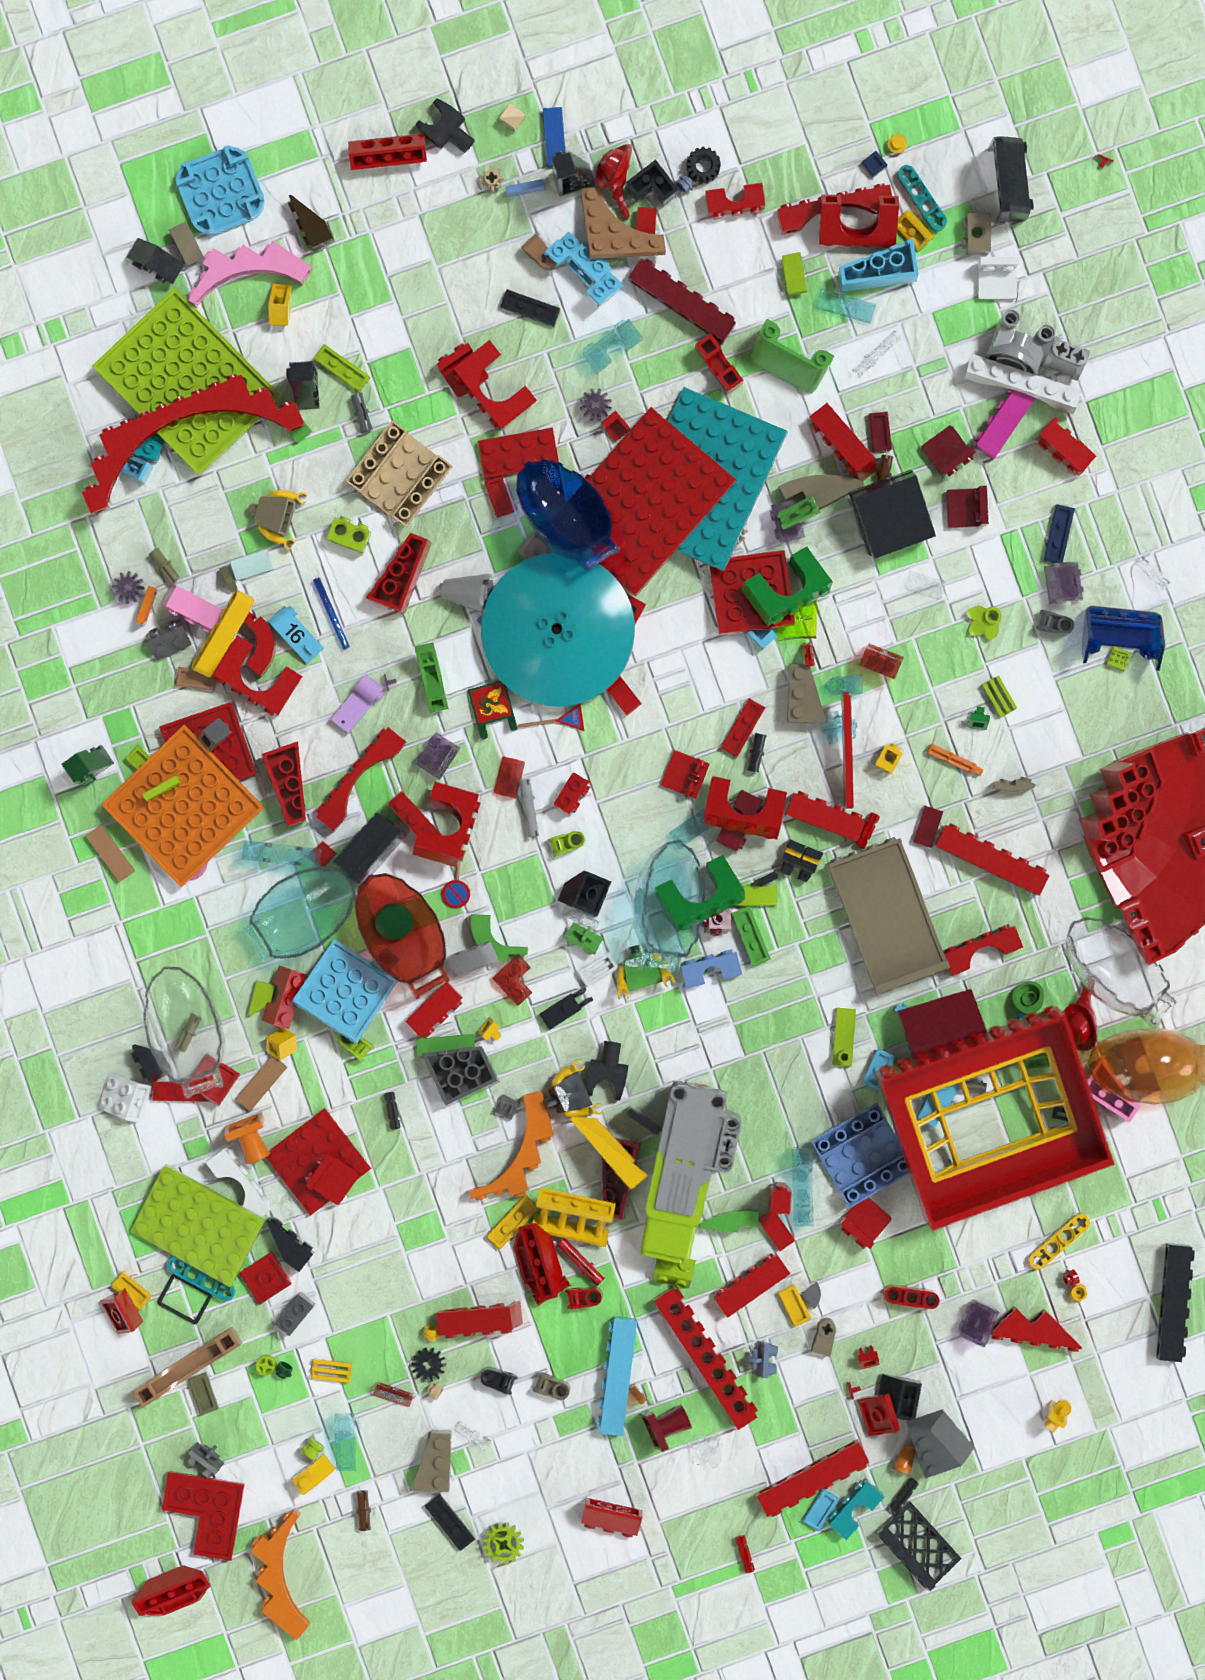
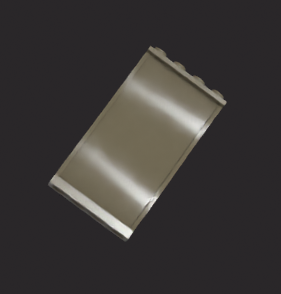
M895 837L886 839L885 844L880 846L877 843L866 847V851L861 853L859 850L853 851L848 854L849 857L834 858L830 860L831 864H828V869L841 898L876 996L950 968L936 935L902 840Z

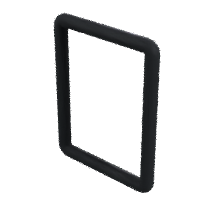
M172 1274L157 1302L161 1307L193 1324H197L212 1295ZM174 1278L208 1295L195 1320L162 1303Z

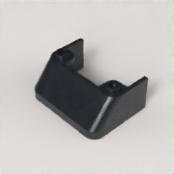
M995 136L992 138L987 149L988 152L994 153L1000 213L996 218V224L1025 221L1029 217L1030 211L1034 210L1033 199L1029 197L1025 162L1027 143L1018 137Z

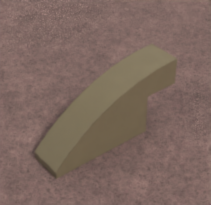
M813 475L791 480L778 486V490L784 502L801 493L804 499L813 495L820 510L849 495L848 492L863 487L864 483L863 481L846 476Z

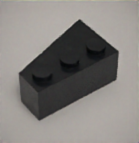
M313 361L289 362V368H286V377L292 387L298 409H320L318 371Z

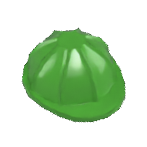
M1023 982L1013 992V1003L1023 1014L1038 1012L1044 1002V990L1037 982Z

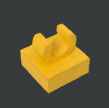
M490 1017L478 1030V1033L487 1041L490 1037L498 1041L502 1036L497 1031L499 1025Z

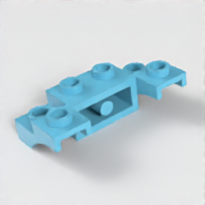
M570 232L554 242L544 252L545 256L548 255L556 263V267L566 260L565 264L589 287L585 295H589L597 303V307H600L605 301L613 297L623 286L610 272L611 267L608 262L602 258L589 259L588 244L585 241L581 244Z

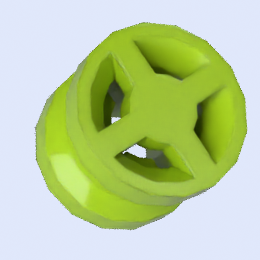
M262 1355L256 1362V1370L263 1376L270 1375L275 1370L276 1360L271 1355Z
M309 1437L307 1444L302 1446L300 1450L308 1458L315 1461L318 1458V1453L322 1452L325 1447L315 1438Z

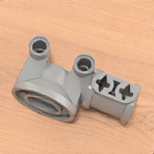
M1012 309L1005 311L995 326V335L987 352L986 359L1037 375L1041 365L1069 375L1075 381L1079 379L1087 363L1090 350L1081 349L1065 341H1060V338L1055 336V329L1047 324L1041 326L1033 338L1022 332H1017L1015 329L1020 321L1018 312Z

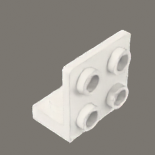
M980 257L978 261L979 299L1017 298V267L1019 265V257Z
M110 1072L98 1108L124 1120L140 1122L152 1086L135 1082Z

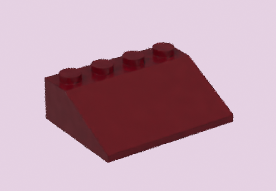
M972 989L898 1010L911 1058H914L920 1052L928 1053L934 1051V1048L940 1045H951L954 1040L970 1038V1035L973 1033L987 1032Z

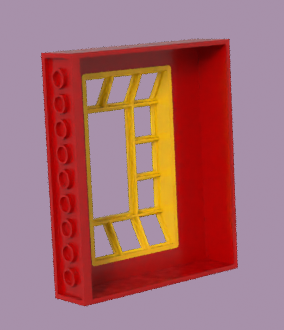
M1048 1006L1037 1014L1036 1012L1029 1013L1020 1020L1012 1019L1001 1027L999 1025L990 1027L989 1031L984 1033H973L970 1035V1038L965 1040L957 1039L952 1041L951 1045L937 1046L934 1048V1051L928 1053L920 1052L912 1059L904 1058L897 1061L895 1065H884L875 1072L924 1219L932 1231L1115 1165L1066 1014L1057 1006ZM1045 1052L1052 1072L1029 1077L1023 1059ZM1017 1062L1022 1079L999 1087L994 1070ZM988 1072L993 1090L970 1097L965 1080ZM1054 1079L1061 1099L1037 1103L1031 1083ZM959 1083L964 1100L941 1108L936 1091ZM1025 1086L1040 1131L960 1161L944 1115ZM930 1093L935 1111L917 1121L911 1100ZM1064 1106L1070 1125L1046 1129L1040 1110ZM938 1117L944 1137L926 1147L920 1127ZM947 1144L953 1164L935 1173L929 1153Z

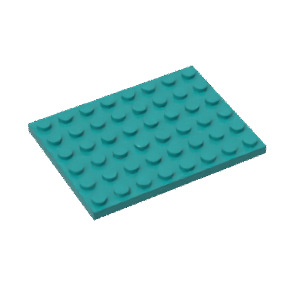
M683 387L668 422L736 478L737 481L676 551L721 571H725L788 431Z

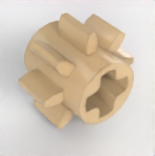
M490 167L489 171H482L485 177L480 178V182H485V190L489 187L494 192V188H502L499 181H503L504 177L499 176L500 169L494 171ZM490 176H494V183H490Z

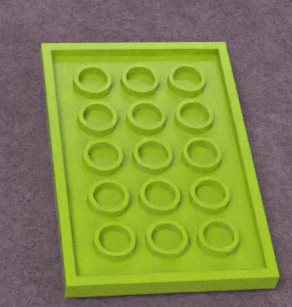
M165 1164L130 1232L231 1287L266 1219Z

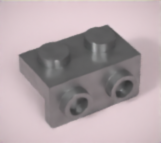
M181 619L171 620L165 626L153 628L146 634L147 642L156 660L192 645Z

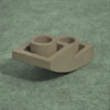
M186 222L168 230L186 266L204 258Z
M1026 777L1015 779L1013 785H1011V781L1000 779V781H994L992 789L1016 792L1035 788L1036 784L1031 783L1032 779Z

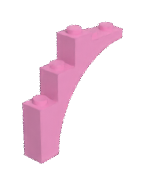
M274 241L265 246L262 252L263 256L243 244L241 248L238 247L233 253V260L213 248L211 251H207L203 258V265L208 270L207 272L203 271L199 277V284L189 292L188 296L190 298L188 300L192 305L198 307L203 299L216 287L230 279L247 274H275L303 285L313 268Z

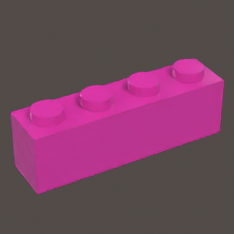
M1009 389L1006 393L1009 397L1006 401L1001 400L996 408L999 412L995 417L991 415L985 424L988 427L984 433L980 431L974 440L977 442L974 448L994 460L1036 399L1035 397Z

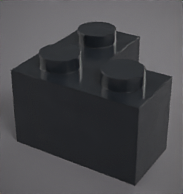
M656 159L625 182L626 190L636 203L651 191L663 206L679 194V189Z
M140 238L136 239L127 255V258L132 261V266L139 270L142 269L148 274L154 273L156 275L154 278L163 284L166 281L173 284L184 266L182 262L158 245Z

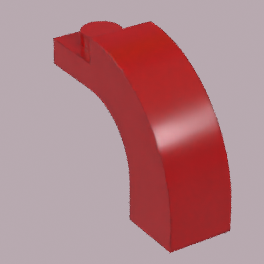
M249 612L244 623L254 631L257 637V647L245 664L262 677L274 660L276 642L269 624L261 616L254 621L255 616Z

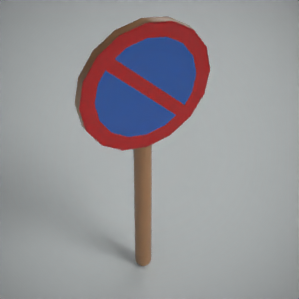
M460 861L456 868L455 880L446 883L442 890V899L445 904L452 908H461L470 899L469 887L466 883L459 880Z

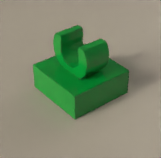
M977 706L975 713L970 714L968 720L969 728L987 730L990 715H984L985 707Z

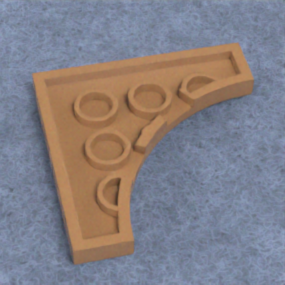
M599 187L581 188L580 194L589 259L659 256L666 254L664 234H649L627 226L609 210L603 200Z

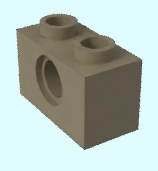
M967 213L966 218H963L962 229L966 230V238H963L962 247L966 249V255H989L991 252V213ZM972 231H980L981 237H973Z

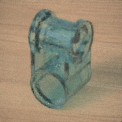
M862 674L833 677L827 681L826 690L832 695H841V692L846 691L850 695L864 694ZM834 681H836V684L840 685V687L837 688L836 691L835 688L831 687V684H833Z

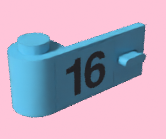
M284 605L268 622L308 664L324 648L295 617L297 612L291 606L287 608Z

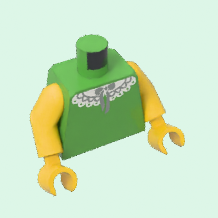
M638 944L628 947L631 959L624 960V964L619 967L616 978L617 996L620 1000V995L626 994L627 999H629V991L663 982L665 987H668L667 981L672 980L674 984L676 982L666 963L656 955H651L650 953L642 955L640 945Z

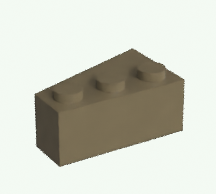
M790 664L787 723L826 724V718L811 667H806L805 664Z

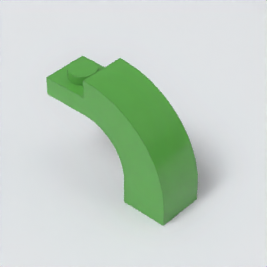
M434 642L415 646L430 713L449 709Z
M471 914V929L475 942L479 945L490 941L498 957L497 960L509 962V954H512V958H524V955H528V947L505 946L495 940L491 932V915Z

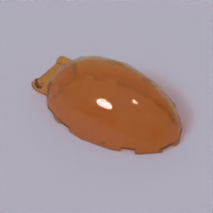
M1147 1028L1124 1031L1105 1038L1093 1048L1087 1062V1068L1091 1071L1093 1081L1106 1092L1119 1095L1127 1101L1153 1105L1176 1102L1194 1094L1201 1085H1205V1045H1199L1192 1038L1177 1031Z

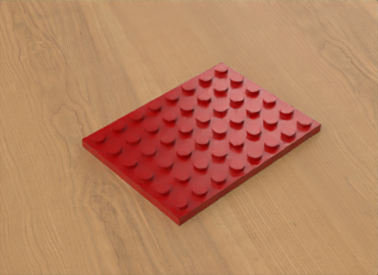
M650 407L550 523L592 560L609 571L622 586L636 597L737 480Z

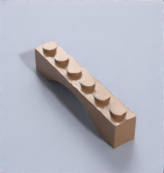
M232 1326L135 1388L132 1393L141 1407L144 1408L190 1376L236 1349L243 1342Z

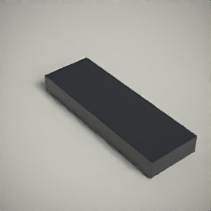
M506 289L500 306L504 310L555 327L561 310L559 307Z
M440 1493L425 1504L426 1509L459 1551H462L476 1539Z

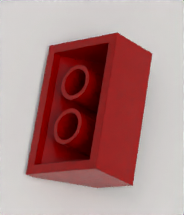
M586 1497L581 1523L589 1529L599 1527L603 1528V1531L607 1533L617 1531L621 1532L622 1536L633 1538V1535L638 1536L643 1513L640 1509Z

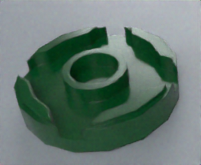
M398 903L384 905L379 909L375 917L377 931L387 939L397 940L404 938L413 928L414 919L412 912L405 905H398Z

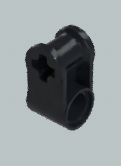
M489 1366L481 1370L480 1380L484 1386L512 1395L513 1392L511 1390L514 1381L518 1378L517 1375ZM486 1372L493 1373L494 1378L491 1381H486L483 1378Z

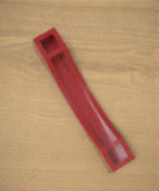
M885 183L876 184L874 188L867 190L866 187L856 189L853 193L843 191L836 194L841 195V207L858 208L874 215L878 214L879 196H893L891 186L885 185ZM821 197L811 202L810 199L802 200L798 205L792 206L791 203L781 205L777 210L781 235L801 231L812 218L819 215Z
M389 727L386 730L383 728L376 736L378 740L374 745L370 743L365 749L366 755L363 759L358 758L352 766L354 770L350 775L348 773L344 775L340 781L342 785L338 790L334 788L328 795L329 801L326 804L322 803L316 810L318 813L316 817L331 830L336 831L346 819L349 796L359 777L374 764L396 757L407 743Z

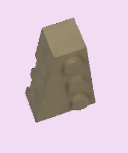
M432 1430L410 1491L449 1492L452 1430Z

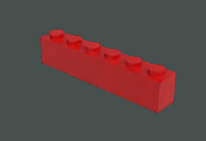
M950 823L949 826H943L934 845L935 847L1037 896L1041 895L1050 876L1046 873L1047 870L1038 865L1032 867L1028 865L1030 861L1022 857L1016 859L1011 856L1012 853L1003 848L999 851L994 848L995 844L984 840V842L976 840L978 836L970 832L964 834L959 831L960 827Z
M858 1439L756 1492V1496L767 1517L770 1515L775 1517L782 1513L783 1508L796 1506L799 1504L798 1500L804 1497L806 1499L813 1497L816 1494L815 1491L821 1488L823 1490L828 1489L833 1485L832 1482L848 1478L851 1472L855 1470L859 1472L865 1469L870 1462Z

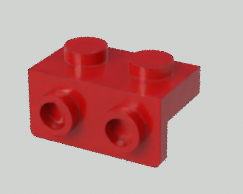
M573 772L556 798L554 805L569 815L571 812L575 813L581 804L578 800L581 796L585 797L591 788L588 786L590 781Z

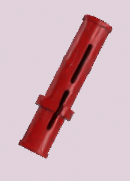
M563 1238L556 1245L582 1271L581 1273L586 1275L596 1286L605 1279L593 1267L594 1264L590 1263L566 1238Z

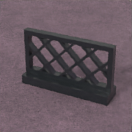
M908 1501L898 1513L875 1532L921 1585L930 1592L962 1559L911 1501ZM909 1507L914 1512V1521L904 1520V1512ZM893 1523H901L900 1534H893L888 1528ZM904 1523H914V1535L904 1534ZM917 1523L927 1526V1535H917ZM904 1537H914L913 1548H905L903 1545ZM917 1537L927 1538V1549H917ZM930 1538H938L940 1540V1549H930ZM916 1551H926V1563H919L916 1560ZM930 1552H940V1563H930ZM943 1552H950L955 1559L950 1564L943 1563ZM929 1566H939V1574L934 1579L929 1574Z

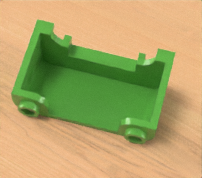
M766 319L751 350V362L806 393L815 392L835 355L825 350H818L813 354L811 360L777 342L780 328L776 323Z

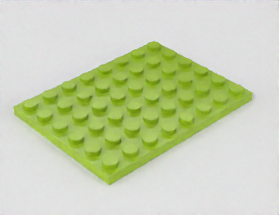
M176 288L169 292L92 365L94 370L138 414L145 411L149 413L156 411L155 408L162 404L168 406L174 403L173 400L178 397L184 396V398L191 396V392L197 389L206 390L209 388L208 385L217 381L220 383L227 381L226 378L233 374L242 375L250 396L254 395L253 391L264 387L265 390L269 389L275 404L282 399V396ZM210 412L179 420L161 429L157 434L200 476L243 436L260 417L236 412Z

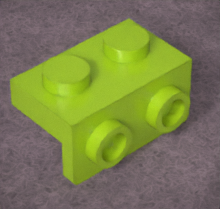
M656 1259L652 1280L660 1284H672L681 1289L689 1288L696 1260L684 1259L683 1264Z

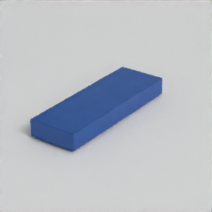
M562 107L543 108L548 167L552 166L551 157H554L555 153L565 151Z

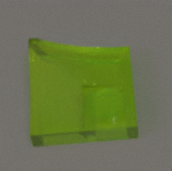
M815 600L808 606L803 605L794 614L795 626L778 628V641L817 639L818 600Z

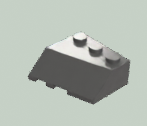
M482 1046L421 1053L439 1093L448 1107L500 1082Z
M943 1409L906 1421L925 1479L962 1466L975 1448Z

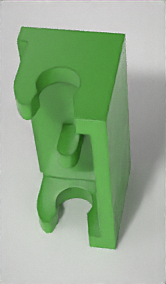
M812 495L778 512L777 517L782 522L783 530H787L821 512Z

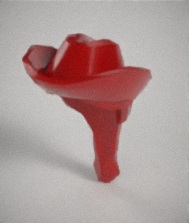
M625 144L609 150L602 156L596 168V181L599 188L606 189L609 187L613 194V199L616 200V204L619 206L621 216L625 219L630 218V214L623 198V186L626 182L627 170L630 167L632 144Z
M1086 976L1083 981V989L1077 1002L1069 1004L1063 1010L1066 1014L1077 1050L1083 1051L1094 1049L1098 1037L1095 1012L1091 1007V988L1094 981L1089 976Z

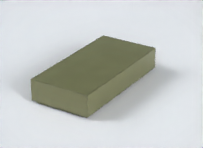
M207 1372L188 1378L200 1415L219 1409Z

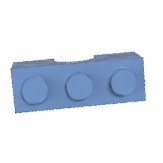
M732 949L722 951L721 956L714 957L713 954L703 956V960L695 962V959L683 961L684 965L680 966L686 989L705 984L704 972L712 966L720 969L723 979L742 975L737 952L733 953Z

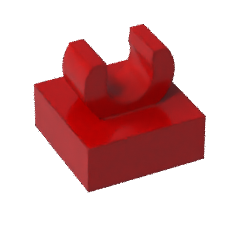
M869 1345V1353H863L862 1347L859 1348L860 1355H858L861 1370L880 1365L878 1353L874 1351L872 1345Z

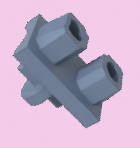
M757 1341V1350L753 1349L752 1356L746 1357V1361L752 1362L751 1369H756V1376L768 1378V1375L777 1373V1366L775 1363H769V1356H777L778 1346L765 1341Z

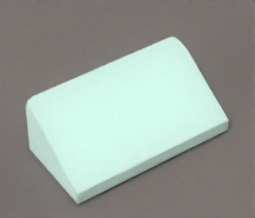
M267 550L230 561L236 581L273 570Z

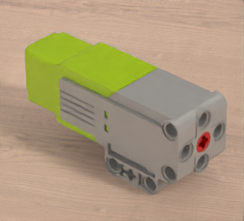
M673 1080L646 1205L647 1220L640 1248L641 1255L683 1264L684 1259L690 1260L696 1228L702 1219L712 1170L718 1172L730 1171L735 1158L741 1129V1118L738 1113L725 1110L728 1092L702 1084ZM729 1120H735L737 1124L735 1126H730L727 1124V1122ZM727 1139H731L728 1147L729 1150L725 1149ZM721 1158H727L729 1162L724 1164L721 1163L719 1160Z

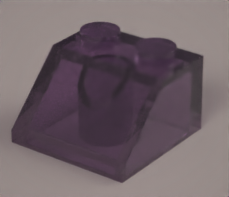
M973 1299L966 1307L965 1313H967L965 1320H961L959 1324V1335L985 1348L999 1311L991 1305Z

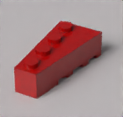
M825 403L809 416L811 422L809 425L812 430L822 436L821 439L827 447H831L836 458L843 462L848 472L855 479L865 481L878 470L875 457L828 403Z
M514 1301L509 1306H504V1303L490 1305L489 1308H486L485 1305L471 1307L470 1310H468V1307L445 1309L436 1313L439 1336L445 1335V1338H455L457 1334L471 1337L475 1336V1333L482 1332V1335L494 1334L493 1331L507 1334L512 1333L513 1329L523 1324L520 1301Z

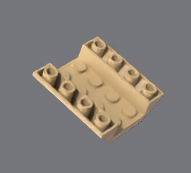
M391 420L346 479V482L390 517L408 527L453 466Z

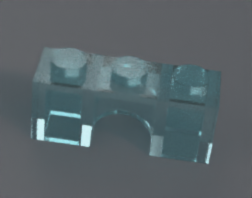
M630 319L619 321L614 326L615 329L610 333L606 331L599 337L600 340L597 343L591 342L584 348L583 357L596 374L612 363V359L607 354V348L611 344H621L626 351H629L642 341L643 337Z

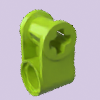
M573 831L547 840L551 843L554 852L552 854L553 857L582 847L585 844L586 838L582 832ZM575 834H579L582 837V842L579 845L572 843L571 839Z
M340 1033L338 1035L340 1044L361 1062L364 1061L366 1054L375 1048L364 1037H361L358 1043L355 1044L352 1041L345 1042L342 1039V1035Z

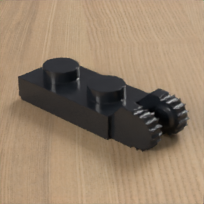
M585 986L539 1014L549 1030L582 1010V1007L594 1000L591 996L582 1003H577L575 998L586 992L587 988Z

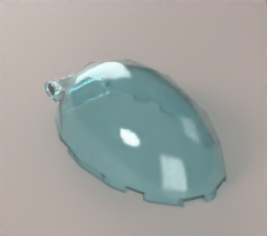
M682 840L666 842L653 851L639 873L632 910L633 927L644 949V968L655 967L677 973L680 970L681 957H687L691 953L690 950L693 944H696L699 938L697 935L699 927L703 922H697L689 929L677 932L655 895L656 886L672 879L686 900L694 903L705 902L703 877H700L698 867H701L693 849L683 844ZM653 955L671 957V961L654 960Z
M321 866L300 870L275 883L259 899L250 916V924L242 929L244 933H247L261 956V962L271 957L283 959L302 956L319 948L336 934L353 909L356 900L354 881L341 869ZM253 928L256 930L257 934L259 935L260 939H261L262 942L264 943V945H265V947L267 948V950H268L269 953H267V951L265 950L264 946L262 945L261 941H260L259 938L257 937V935H256V933L254 932Z

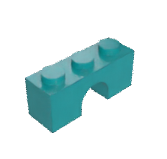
M866 1478L864 1481L860 1480L854 1487L855 1491L851 1495H846L841 1501L842 1506L838 1510L834 1509L828 1516L829 1525L845 1540L859 1527L858 1522L852 1517L853 1509L856 1506L864 1505L873 1511L885 1497Z

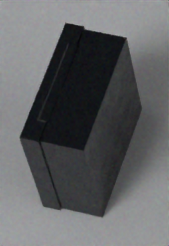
M907 470L848 492L869 556L876 559L936 537L917 475L913 473V470Z
M376 812L333 862L348 874L355 883L364 886L407 837V834L396 827L384 815Z

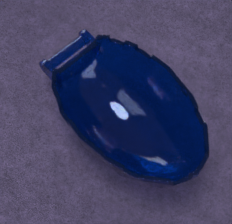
M547 459L537 462L527 461L521 471L517 473L516 492L523 515L539 540L553 552L567 559L577 560L587 572L591 570L592 566L613 554L619 553L618 546L611 539L613 525L610 511L604 504V500L598 490L581 474L574 470L566 469L560 462Z

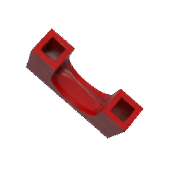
M821 194L819 245H843L845 247L881 246L884 248L896 245L899 216L898 196H879L876 220L866 228L852 229L846 226L840 219L841 195Z
M488 340L454 367L455 373L452 375L459 383L463 382L467 388L464 390L471 399L473 397L476 398L479 402L477 407L483 414L487 412L491 417L489 419L491 425L495 429L498 427L501 430L534 404L537 399L526 385L504 401L490 400L482 393L479 385L482 371L501 356L493 343Z
M237 635L215 669L213 675L216 677L214 680L223 686L225 683L232 686L231 691L239 696L242 693L249 697L247 701L255 706L258 703L265 707L263 711L271 716H274V714L279 715L303 676L286 666L277 682L270 689L254 691L248 688L242 680L241 668L254 645Z
M712 776L702 824L724 828L729 831L743 832L748 835L762 836L767 839H778L787 792L768 788L763 810L755 815H742L734 811L728 803L731 780Z
M434 782L428 807L452 814L458 820L460 828L455 833L446 836L419 830L412 855L457 868L458 862H463L465 850H463L464 845L468 846L471 834H468V831L473 829L476 818H473V815L478 813L481 802H478L479 794Z

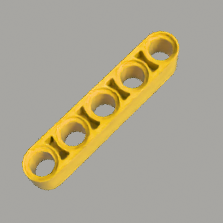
M239 590L234 591L194 659L191 667L192 670L208 678L212 676L254 603L253 597Z

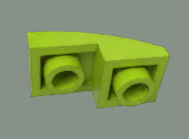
M801 252L782 255L788 295L806 293L807 286Z

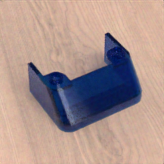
M1100 606L1087 607L1082 636L1083 663H1087L1089 654L1099 652L1101 645L1138 649L1139 654L1144 659H1155L1156 671H1160L1166 646L1162 616L1150 611Z

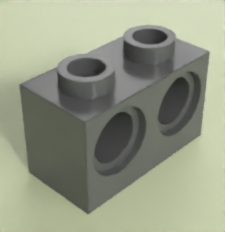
M300 1292L275 1325L290 1336L316 1303Z

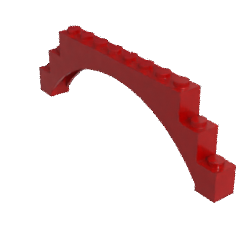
M233 374L228 376L225 382H214L208 385L209 388L206 390L197 389L191 392V396L184 398V396L178 397L173 400L174 403L168 406L166 404L159 405L155 408L156 411L151 413L145 411L138 414L137 419L132 421L131 419L121 421L118 427L113 428L110 426L103 429L99 436L108 456H98L93 459L94 462L90 463L99 485H89L82 492L90 513L95 515L110 508L108 504L123 467L135 451L161 429L194 415L210 412H236L272 421L285 428L287 433L305 426L296 403L289 401L280 405L281 408L277 409L269 389L259 388L253 391L254 395L250 396L242 375Z

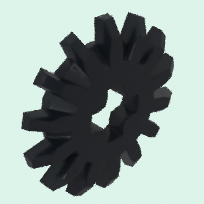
M425 1347V1353L419 1350L420 1356L414 1355L413 1358L417 1362H412L411 1365L417 1366V1368L412 1371L413 1373L419 1371L417 1378L423 1375L424 1382H426L427 1377H430V1381L433 1382V1376L439 1379L438 1372L442 1374L445 1372L441 1370V1367H446V1364H441L445 1357L439 1358L440 1351L435 1354V1348L432 1347L431 1352H428L427 1347ZM430 1359L432 1364H434V1368L430 1367L429 1370H426V1366L423 1363Z

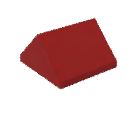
M126 1288L100 1300L118 1334L132 1333L144 1322Z

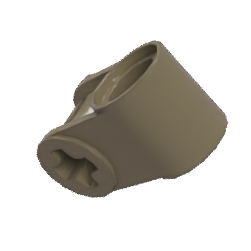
M823 1318L819 1321L812 1343V1353L831 1356L836 1333V1326L832 1319ZM827 1324H830L832 1329H828L825 1332L823 1326L826 1327Z
M538 1372L537 1375L539 1377L532 1391L557 1400H565L568 1397L571 1389L568 1382L555 1378L550 1374ZM564 1386L567 1393L560 1395L557 1393L556 1388Z

